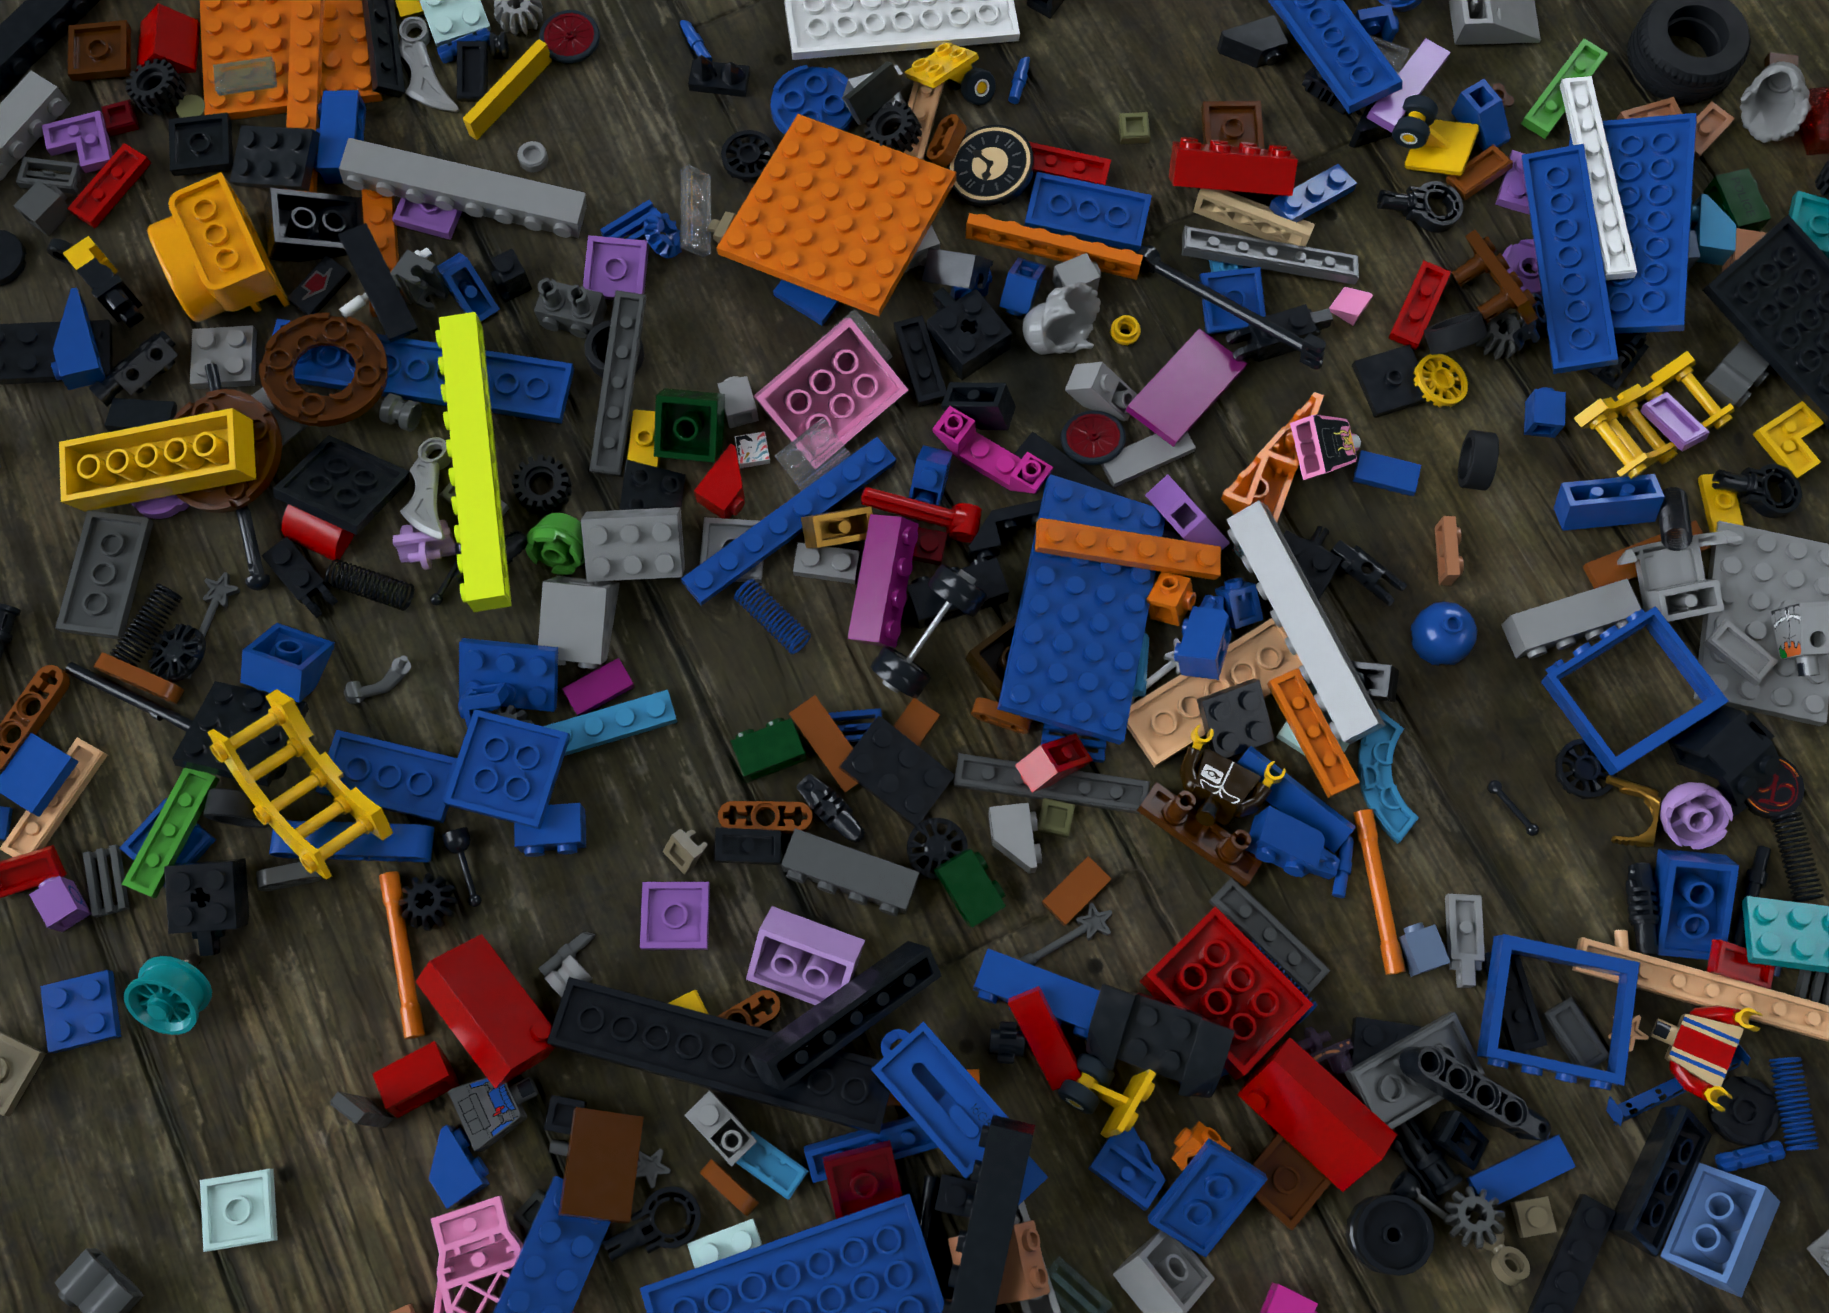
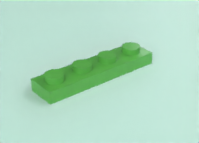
M1583 39L1524 117L1521 125L1546 139L1566 112L1560 89L1562 79L1593 76L1605 60L1608 52Z
M188 768L183 769L121 885L154 899L157 898L165 883L164 867L175 864L205 808L208 791L215 789L220 780L219 778L209 773Z

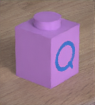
M61 876L44 880L39 884V889L29 894L47 928L63 932L92 914L74 881Z

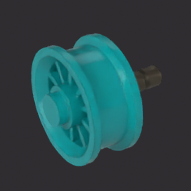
M189 953L184 961L169 956H158L147 960L140 968L138 978L133 980L124 992V1003L130 1014L144 1026L159 1033L179 1035L190 1031L198 1020L199 1012L204 1010L212 999V988L209 981L196 968L200 962V957L195 953Z

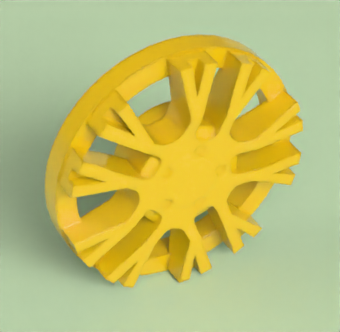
M1429 354L1414 369L1413 374L1416 375L1413 379L1416 382L1414 384L1415 387L1419 386L1424 393L1422 398H1426L1427 402L1433 401L1434 406L1438 405L1439 408L1442 406L1452 407L1459 403L1467 394L1468 381L1463 369L1456 361L1446 355ZM1442 362L1449 365V368L1442 367ZM1453 385H1461V390L1455 388Z

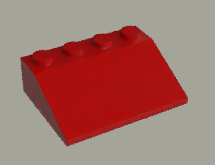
M1216 906L1139 981L1155 998L1204 1015L1211 1022L1235 1030L1224 1068L1235 1080L1245 1076L1314 1005Z

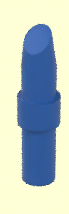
M681 20L680 26L691 49L696 52L698 57L703 55L712 62L713 59L706 49L700 34L696 32L689 21Z
M1030 57L1021 58L1017 70L1014 72L1012 87L1008 97V101L1012 104H1018L1020 101L1023 87H1025L1028 78Z
M1351 836L1343 842L1339 851L1338 858L1340 863L1332 890V896L1337 898H1345L1348 877L1351 875L1354 844Z

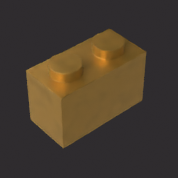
M872 506L801 517L806 548H821L865 540L870 514H873Z

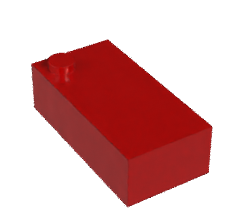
M482 934L430 960L415 981L495 1089L545 1060L555 1048L547 1044L552 1025Z
M1292 1038L1287 1039L1252 1073L1237 1094L1342 1192L1384 1158L1397 1136L1387 1124Z

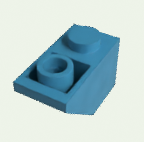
M1701 194L1692 205L1690 230H1695L1700 258L1696 262L1723 266L1735 252L1736 224L1707 194Z

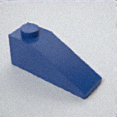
M77 287L70 289L53 347L56 361L51 362L56 380L62 379L68 390L93 385L97 381L101 383L106 379L86 304Z

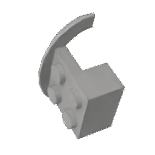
M1729 530L1693 535L1690 546L1680 551L1667 549L1661 541L1626 549L1617 560V564L1623 565L1635 562L1643 610L1645 612L1656 606L1668 622L1724 610L1719 579L1705 578L1700 547L1742 541L1743 537Z

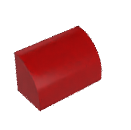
M289 504L282 520L281 529L284 538L288 537L291 541L330 560H340L355 536L351 532Z
M436 1041L372 1073L385 1109L397 1118L460 1085L449 1060Z

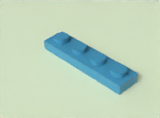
M665 690L544 727L569 733L570 739L564 755L566 756L677 723V718L669 691Z

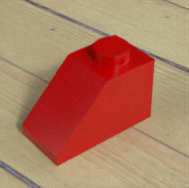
M731 443L694 490L697 503L724 519H729L732 515L736 516L745 504L736 446Z
M1075 733L1038 746L1015 766L1021 774L1023 782L1033 793L1050 787L1086 766L1093 759Z

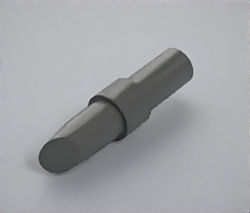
M582 932L570 943L558 949L557 953L538 969L545 977L552 971L558 970L562 966L564 959L569 955L575 958L576 954L591 942L595 934Z

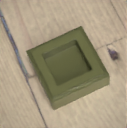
M1148 112L1119 113L1120 144L1150 142Z
M1043 798L1038 820V832L1068 838L1075 805Z

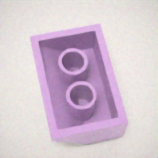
M772 906L759 928L746 980L817 1005L853 979L865 940Z

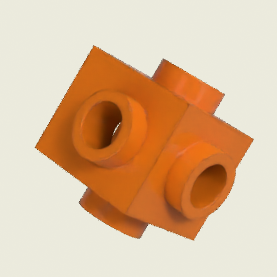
M1161 572L1146 599L1147 603L1150 604V619L1180 626L1187 611L1192 610V606L1195 605L1196 593L1193 592L1191 578L1180 574Z
M1198 1121L1190 1130L1185 1127L1177 1135L1173 1142L1177 1147L1171 1159L1176 1162L1179 1169L1183 1172L1208 1138L1229 1151L1231 1147L1221 1139L1214 1129L1206 1127Z

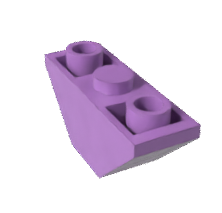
M1168 474L1145 494L1185 541L1220 546L1221 551L1230 544L1226 537Z

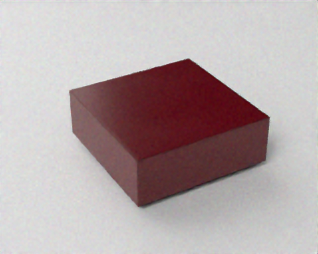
M130 99L101 107L106 131L110 137L139 129L134 104Z

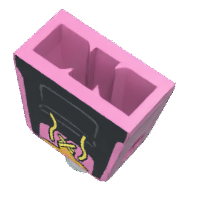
M1311 415L1290 423L1303 480L1329 473L1356 462V451L1360 448L1361 440L1357 434H1351L1347 419Z

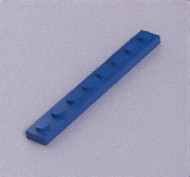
M878 437L874 438L682 577L683 585L702 606L802 533L801 517L829 513L896 463V458Z

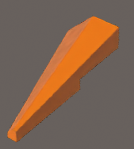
M1314 392L1304 406L1298 409L1292 419L1256 455L1252 463L1238 475L1231 486L1224 490L1221 500L1233 514L1260 500L1269 507L1275 521L1278 522L1292 480L1299 466L1290 423L1311 415H1317L1324 395Z

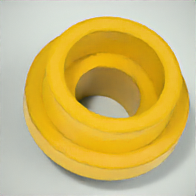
M1124 315L1113 321L1110 333L1115 342L1121 345H1130L1138 340L1141 328L1134 317ZM1127 329L1130 331V334H1123L1120 330Z

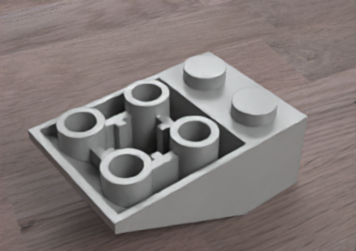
M1448 0L1455 45L1539 43L1541 41L1535 0Z

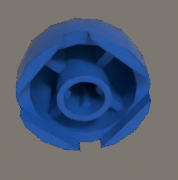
M1443 601L1431 604L1417 615L1411 625L1413 638L1411 642L1417 654L1430 664L1438 666L1440 664L1455 665L1471 652L1477 640L1478 630L1474 618L1467 609L1457 603Z

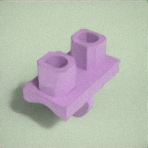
M439 520L445 536L444 540L430 537L417 530L411 524L403 525L400 535H393V545L398 551L401 563L420 561L422 568L427 570L432 568L433 559L457 555L454 548L456 543L447 522Z

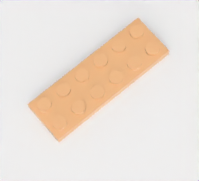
M1271 618L1230 643L1219 680L1180 674L1131 705L1127 728L1154 768L1192 745L1191 732L1197 725L1201 724L1198 729V736L1200 738L1206 736L1197 699L1253 678L1260 680L1265 699L1272 694L1267 685L1270 680L1296 668L1299 669L1303 665L1298 655H1293L1288 649L1284 640L1288 636L1283 626L1279 628Z

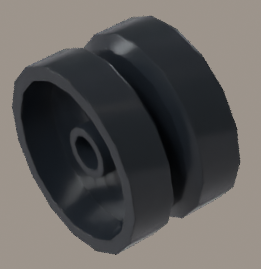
M1393 1194L1367 1197L1354 1206L1347 1219L1345 1235L1349 1250L1358 1263L1370 1271L1395 1276L1414 1273L1426 1264L1433 1251L1434 1231L1431 1220L1423 1208L1408 1197ZM1391 1229L1393 1235L1387 1237V1231Z

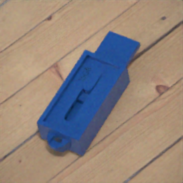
M924 1021L910 1034L901 1029L892 1030L885 1035L881 1042V1053L884 1058L871 1070L967 1180L972 1175L975 1160H983L985 1148L978 1146L983 1124L990 1126L993 1115L1008 1118V1116ZM902 1040L893 1050H890L894 1042ZM1030 1156L1028 1157L1018 1206L1048 1178Z

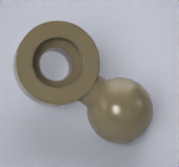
M1504 1232L1502 1234L1494 1233L1497 1241L1491 1245L1484 1240L1483 1249L1494 1253L1491 1266L1496 1277L1507 1285L1516 1286L1529 1276V1261L1520 1250L1504 1245Z

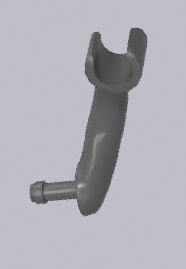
M402 655L395 658L384 678L375 684L361 687L359 681L348 682L344 689L346 701L349 704H358L367 697L391 691L410 671L411 663L408 657Z

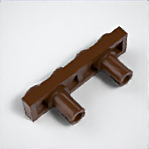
M1476 229L1467 234L1465 238L1474 252V257L1451 271L1461 288L1484 272L1486 274L1489 273L1499 286L1500 293L1482 305L1477 306L1485 322L1489 323L1490 320L1510 308L1512 310L1516 309L1527 325L1538 319L1533 309V306L1537 304L1535 298L1528 289L1522 292L1520 288L1524 286L1515 271L1507 272L1510 267L1502 254L1494 255V252L1497 250L1490 238L1486 236L1482 239Z
M1156 782L1137 811L1246 887L1263 862L1258 860L1254 854L1246 851L1251 843L1249 833L1238 829L1231 835L1216 823L1211 826L1200 824L1196 819L1198 811L1193 809L1196 798L1191 792L1181 791L1176 796Z

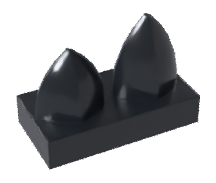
M701 55L692 60L688 82L689 91L746 97L750 67L737 65L734 62H711Z

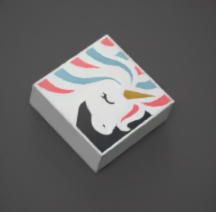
M765 431L735 436L740 468L770 464Z

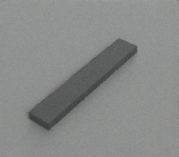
M1188 226L1184 227L1182 233L1183 256L1248 267H1260L1265 270L1356 285L1359 279L1358 255Z
M615 290L589 470L591 473L620 477L622 475L647 300L645 294Z
M958 753L954 787L1040 800L1047 798L1074 805L1141 814L1137 809L1150 790V781L1075 771L1050 787L1032 793L1023 782L1021 774L1015 766L1018 762Z

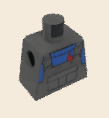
M530 1076L514 1085L510 1080L497 1089L493 1087L486 1077L448 1091L474 1151L479 1152L488 1149L525 1121L527 1114L522 1103L538 1095L537 1088Z

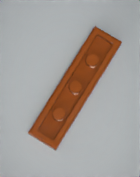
M1692 521V535L1702 534L1703 532L1697 521ZM1661 534L1586 563L1583 569L1593 588L1602 587L1624 579L1631 581L1638 578L1635 562L1618 565L1617 560L1626 549L1661 541ZM1711 546L1700 547L1701 553L1707 551Z

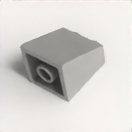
M556 576L543 581L538 645L558 647V665H566V661L578 662V667L595 669L598 664L601 665L607 661L619 582H587L584 578Z

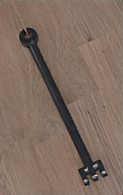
M1151 245L1143 246L1136 252V254L1143 255L1140 271L1153 274L1156 272L1301 352V363L1315 370L1322 368L1326 345L1324 340L1311 333L1302 339L1163 263L1159 252Z

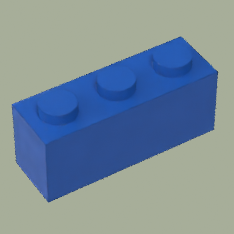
M358 90L323 91L322 103L318 104L320 128H317L316 131L320 133L314 168L316 172L320 173L325 184L343 183L339 166L348 138L364 141L366 106Z
M1655 474L1638 475L1633 479L1627 476L1623 478L1561 483L1554 510L1562 531L1655 522L1665 496Z

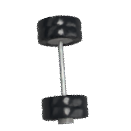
M941 564L927 585L946 600L941 610L908 657L896 649L885 645L870 666L883 679L882 683L896 693L901 691L915 699L920 696L931 680V676L915 663L913 659L951 605L972 617L978 613L981 606L987 600L988 595L974 584L977 579L962 569L957 572L945 564Z

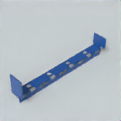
M1739 1043L1727 1072L1739 1067L1741 1061L1747 1066L1751 1058ZM1673 1078L1618 1105L1609 1096L1606 1111L1615 1122L1614 1125L1619 1124L1621 1126L1622 1122L1687 1091L1683 1089L1676 1078ZM1659 1089L1662 1093L1657 1094L1655 1090ZM1665 1094L1667 1098L1660 1101L1658 1097ZM1654 1103V1105H1652V1106H1650V1107L1644 1109V1107L1649 1106V1105H1651V1104ZM1626 1104H1632V1108H1628ZM1636 1108L1638 1110L1637 1113L1631 1115L1629 1111Z

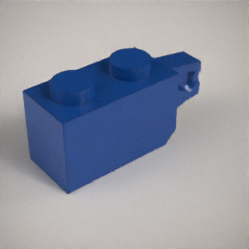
M1205 595L1200 607L1192 606L1189 618H1185L1183 621L1182 642L1177 643L1175 646L1174 660L1179 662L1181 675L1219 680L1232 633L1229 627V615L1225 611L1224 597Z
M1271 806L1254 816L1249 833L1251 843L1246 851L1254 854L1258 860L1273 863L1283 868L1287 874L1302 878L1309 873L1326 879L1336 876L1340 859L1323 848L1325 838L1320 830Z

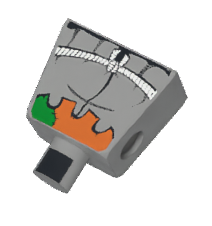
M1829 601L1799 602L1771 610L1779 657L1782 660H1797L1798 677L1820 675L1818 656L1829 654Z

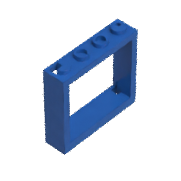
M1656 606L1647 612L1643 609L1634 612L1626 618L1628 624L1620 629L1616 625L1610 627L1599 635L1601 641L1591 646L1589 642L1583 644L1572 652L1575 657L1564 663L1562 659L1556 661L1552 666L1545 669L1548 674L1541 681L1611 776L1729 702ZM1646 627L1703 702L1620 755L1615 756L1560 681Z
M1505 934L1494 936L1477 1057L1488 1059L1487 1065L1508 1069L1509 1063L1522 1066L1521 1072L1542 1076L1543 1071L1556 1073L1555 1080L1577 1084V1078L1590 1080L1589 1087L1611 1091L1612 1085L1624 1086L1640 962ZM1511 954L1619 976L1607 1071L1498 1048Z

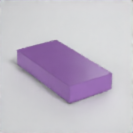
M1668 392L1642 405L1640 412L1682 452L1706 440L1709 435V431Z

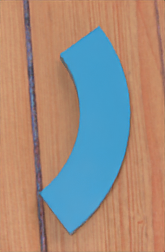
M1378 709L1377 711L1385 726L1361 739L1358 753V777L1365 803L1368 809H1373L1375 821L1398 844L1419 817L1404 802L1392 777L1391 764L1393 763L1394 749L1404 728Z

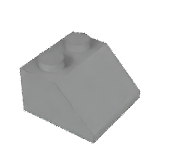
M1161 1230L1131 1254L1113 1273L1121 1287L1143 1313H1187L1215 1280L1192 1249Z

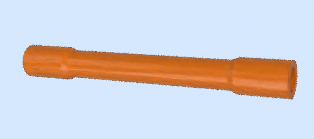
M1373 809L1359 810L1354 812L1353 815L1358 840L1362 846L1373 900L1385 974L1404 973L1406 969L1401 945L1397 939L1378 846V833Z
M398 871L380 874L379 880L390 932L401 1003L400 1014L404 1039H414L424 1036L425 1031L421 1006L417 998L405 919L401 916L404 910L398 902L403 899L400 874Z

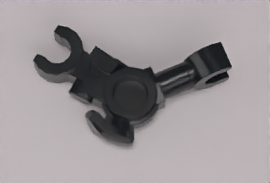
M1537 293L1532 295L1537 302L1533 309L1538 319L1527 325L1520 316L1523 327L1513 334V339L1518 348H1521L1523 343L1529 338L1532 339L1533 343L1538 342L1540 339L1538 332H1542L1544 337L1548 338L1545 309L1541 304L1542 297Z

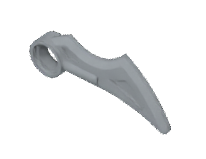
M416 16L404 19L399 27V34L401 36L399 48L400 56L408 63L411 69V81L405 92L406 95L432 108L459 112L458 106L445 92L434 72L426 49L431 39V32L426 22ZM413 28L422 29L421 35L417 38L408 37V33Z
M433 437L427 439L419 446L418 459L410 469V473L415 480V492L409 503L400 512L417 530L435 539L444 540L445 536L438 516L437 494L440 470L447 467L452 458L448 456L445 440L440 437ZM434 450H442L438 457L434 459L428 458Z

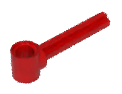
M870 487L864 489L861 497V504L864 506H872V508L947 527V533H950L949 536L956 541L971 543L979 531L982 509L973 504L958 503L952 509Z

